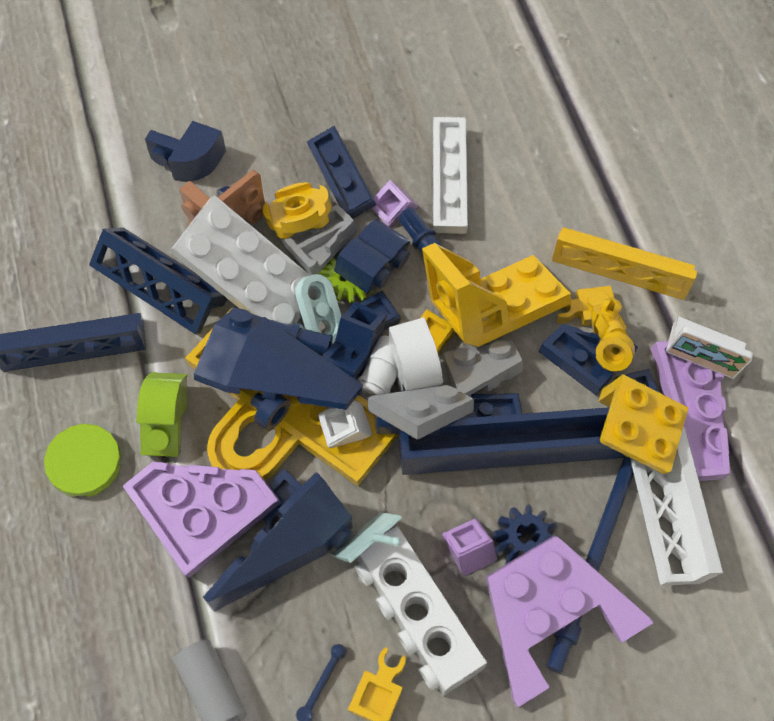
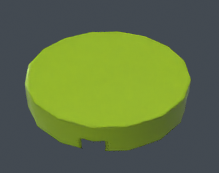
M84 423L70 426L57 434L48 445L44 457L45 474L52 485L67 496L86 495V497L97 495L108 488L119 474L121 467L120 447L111 433L99 425Z

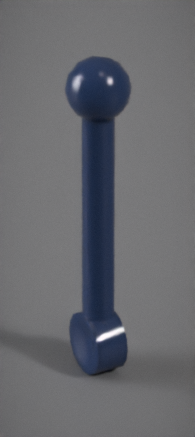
M336 644L331 648L332 657L306 705L300 707L296 712L298 721L312 720V709L337 662L346 656L347 652L344 645Z

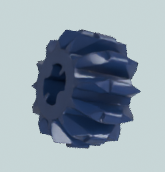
M527 505L522 515L517 508L513 507L509 511V518L505 516L499 517L497 525L500 529L494 530L492 539L500 543L495 548L496 555L508 554L505 565L552 536H555L552 534L557 529L556 522L544 523L547 516L545 510L539 512L538 516L532 515V506ZM526 534L530 535L532 540L527 541L526 544L519 540L520 537L523 538Z

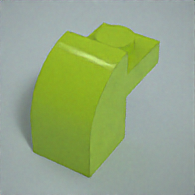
M151 372L143 380L138 397L136 423H140L141 455L178 457L180 455L181 416L187 410V374Z

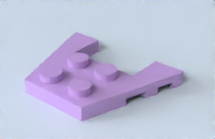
M552 536L486 576L495 623L502 645L505 669L507 670L510 682V692L512 700L517 707L550 688L528 649L598 606L617 640L620 642L626 641L653 624L650 617L558 536Z

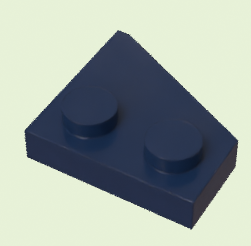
M562 324L542 343L539 349V353L594 395H597L618 372L609 371L598 363L595 354L601 340L598 334L593 332L587 333L574 326ZM634 344V346H635V352H636L637 349H638V346H636V345Z

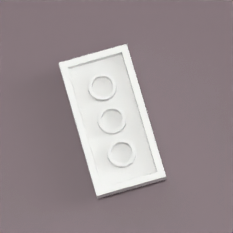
M213 195L169 252L238 308L289 325L298 323L302 316L295 290L298 282L310 275L218 197ZM309 288L308 295L311 299H314L315 292L312 288Z

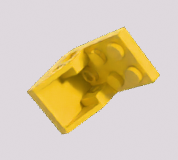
M436 243L422 248L431 302L466 344L480 347L571 304V293L534 255L480 278V271L470 260Z

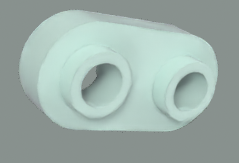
M320 274L304 277L298 282L295 295L305 329L321 333L319 323L322 322L325 325V332L323 334L333 335V344L341 318L333 286L325 276ZM309 288H312L315 292L314 299H311L308 295Z

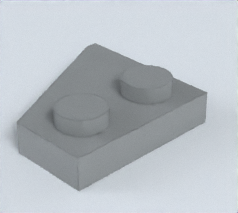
M513 340L496 341L480 347L460 348L456 351L443 353L444 365L452 386L469 397L483 387L489 392L498 387L502 381L512 379L523 372V360Z

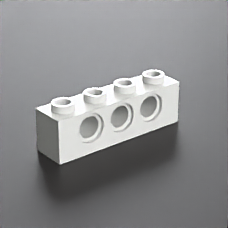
M396 526L383 535L397 537L401 540V544L393 546L374 542L357 557L359 564L355 566V569L365 586L368 587L372 584L380 597L376 599V603L387 620L394 618L401 629L397 636L409 655L415 652L423 664L419 672L431 691L438 688L444 697L482 672L487 662L399 527ZM391 571H398L405 576L406 580L402 585L391 586L385 582L384 577ZM412 604H419L427 610L428 615L422 620L415 621L406 615L405 610ZM433 638H442L448 643L450 651L443 656L433 655L428 650L427 643Z

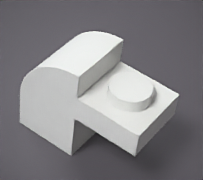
M425 318L389 327V347L398 368V388L400 392L443 385L438 353Z

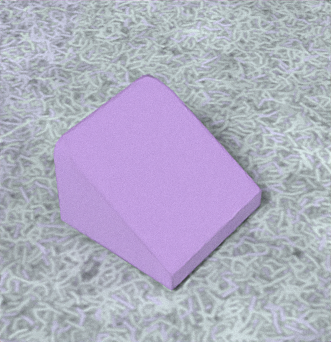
M389 180L374 197L377 205L372 207V210L391 227L399 222L398 216L401 212L409 207L416 210L419 205L398 184Z
M476 518L442 533L450 553L464 576L497 560L493 540Z

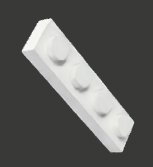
M433 117V229L436 233L467 234L466 117Z

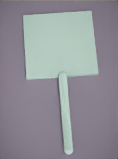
M379 512L351 536L340 549L335 550L331 556L351 563L374 542L399 546L401 544L399 538L383 534L402 517L396 514Z

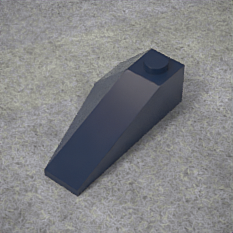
M235 307L214 324L194 372L195 381L225 392L240 394L241 388L263 391L262 398L275 399L276 394L297 396L298 401L303 404L347 410L363 389L362 383L268 319L252 314L248 310Z
M317 472L280 507L278 511L283 515L279 522L273 528L261 529L254 537L255 542L250 549L252 553L247 559L241 556L234 560L203 596L213 612L325 556L333 547L336 550L340 549L350 539L352 535L350 530L353 528L352 516Z

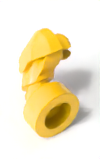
M607 298L602 304L593 306L591 321L593 333L598 334L601 338L595 352L598 363L609 371H621L630 365L635 354V346L628 337L626 325L619 314L622 305L613 298Z

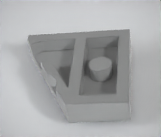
M338 204L332 207L328 214L329 222L324 227L319 229L311 228L295 233L292 237L281 238L283 246L309 275L319 274L357 231L354 220Z
M444 385L368 397V411L412 437L419 439L474 411V399L458 391L455 387Z

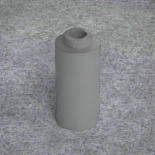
M210 639L195 642L173 657V662L202 721H241L247 715Z

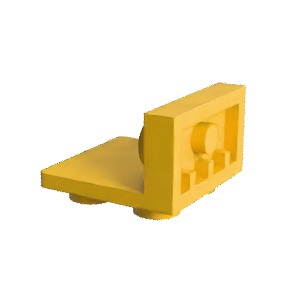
M624 374L602 389L598 402L610 407L600 442L662 474H667L672 470L689 407Z

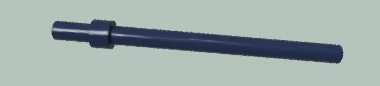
M628 457L622 460L586 558V562L597 572H599L634 475L631 460ZM582 616L554 633L556 642L546 666L549 670L562 674L571 646L577 645L582 628L579 624Z

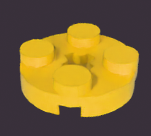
M302 182L278 190L274 193L276 199L270 205L267 200L263 206V214L268 227L276 231L277 236L283 239L311 228L319 229L324 227L329 222L328 214L332 209L327 189L322 185H319L320 189L312 188L311 183Z

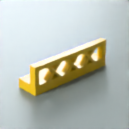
M562 227L552 257L553 262L681 300L686 299L697 275V271L694 270L695 265Z

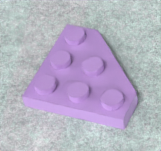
M151 462L123 485L164 547L187 577H192L282 503L256 470H229L211 466H182L163 462Z

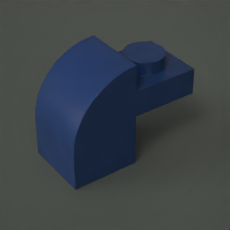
M193 120L181 140L154 130H150L145 138L151 160L161 166H170L173 180L181 182L196 181L208 176L215 170L226 152L221 130Z
M354 302L341 316L335 342L322 357L353 378L360 377L368 364V358L379 337L382 336L387 315Z

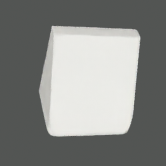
M355 400L347 410L328 408L318 414L328 448H335L363 440L372 435L363 405Z

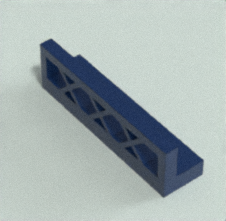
M106 228L102 230L89 266L192 333L199 334L202 332L211 309L225 305L227 298L194 271L126 228ZM108 248L115 251L119 266L112 268L103 262ZM134 265L140 267L145 283L138 285L133 282L129 267ZM163 282L168 285L172 300L168 302L161 300L155 284ZM191 300L200 306L195 320L186 316L183 301Z
M141 313L0 334V368L3 372L146 350L143 317Z

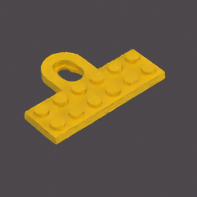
M211 331L185 357L187 364L193 369L197 367ZM241 388L240 394L227 392L238 401L212 430L208 439L207 453L212 467L229 470H256L266 481L280 468L296 447L300 445L358 487L399 434H377L375 415L368 411V401L358 395L355 401L363 405L372 435L363 440L335 448H328L318 414L330 407L303 404L298 401L297 396L283 395L290 401V407L283 420L275 427L273 441L264 448L256 449L249 456H240L234 451V446L239 440V433L249 423L254 422L257 411L256 408L250 405V402L255 394H263V391Z

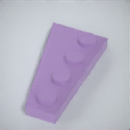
M668 341L655 342L650 349L663 394L689 407L684 427L698 480L709 481L726 478L730 474L728 433L723 424L726 402L725 397H722L721 380L724 378V375L667 353Z

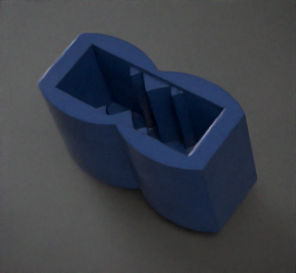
M374 219L363 229L359 236L352 239L338 255L334 271L367 294L376 287L381 289L389 280L392 270L395 268L400 270L408 260L410 253L407 251L410 240L380 220Z

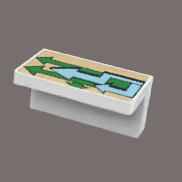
M678 317L673 323L666 352L732 379L753 358V352L745 349V342L682 317Z

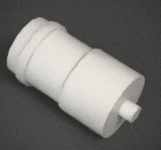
M386 335L379 337L368 358L367 366L362 375L357 379V381L363 384V389L359 395L367 401L370 396L391 393L390 390L398 378V368L389 347V336Z

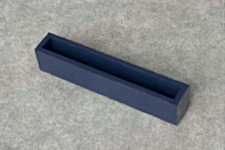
M610 407L460 418L419 439L399 429L402 475L625 458L626 455L600 442Z

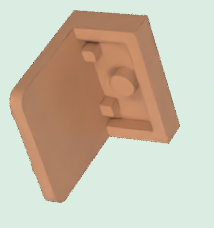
M255 170L248 172L218 197L249 224L258 222L263 216V206L265 204L260 174ZM188 181L179 189L183 201L181 208L189 222L187 227L210 199L191 181Z

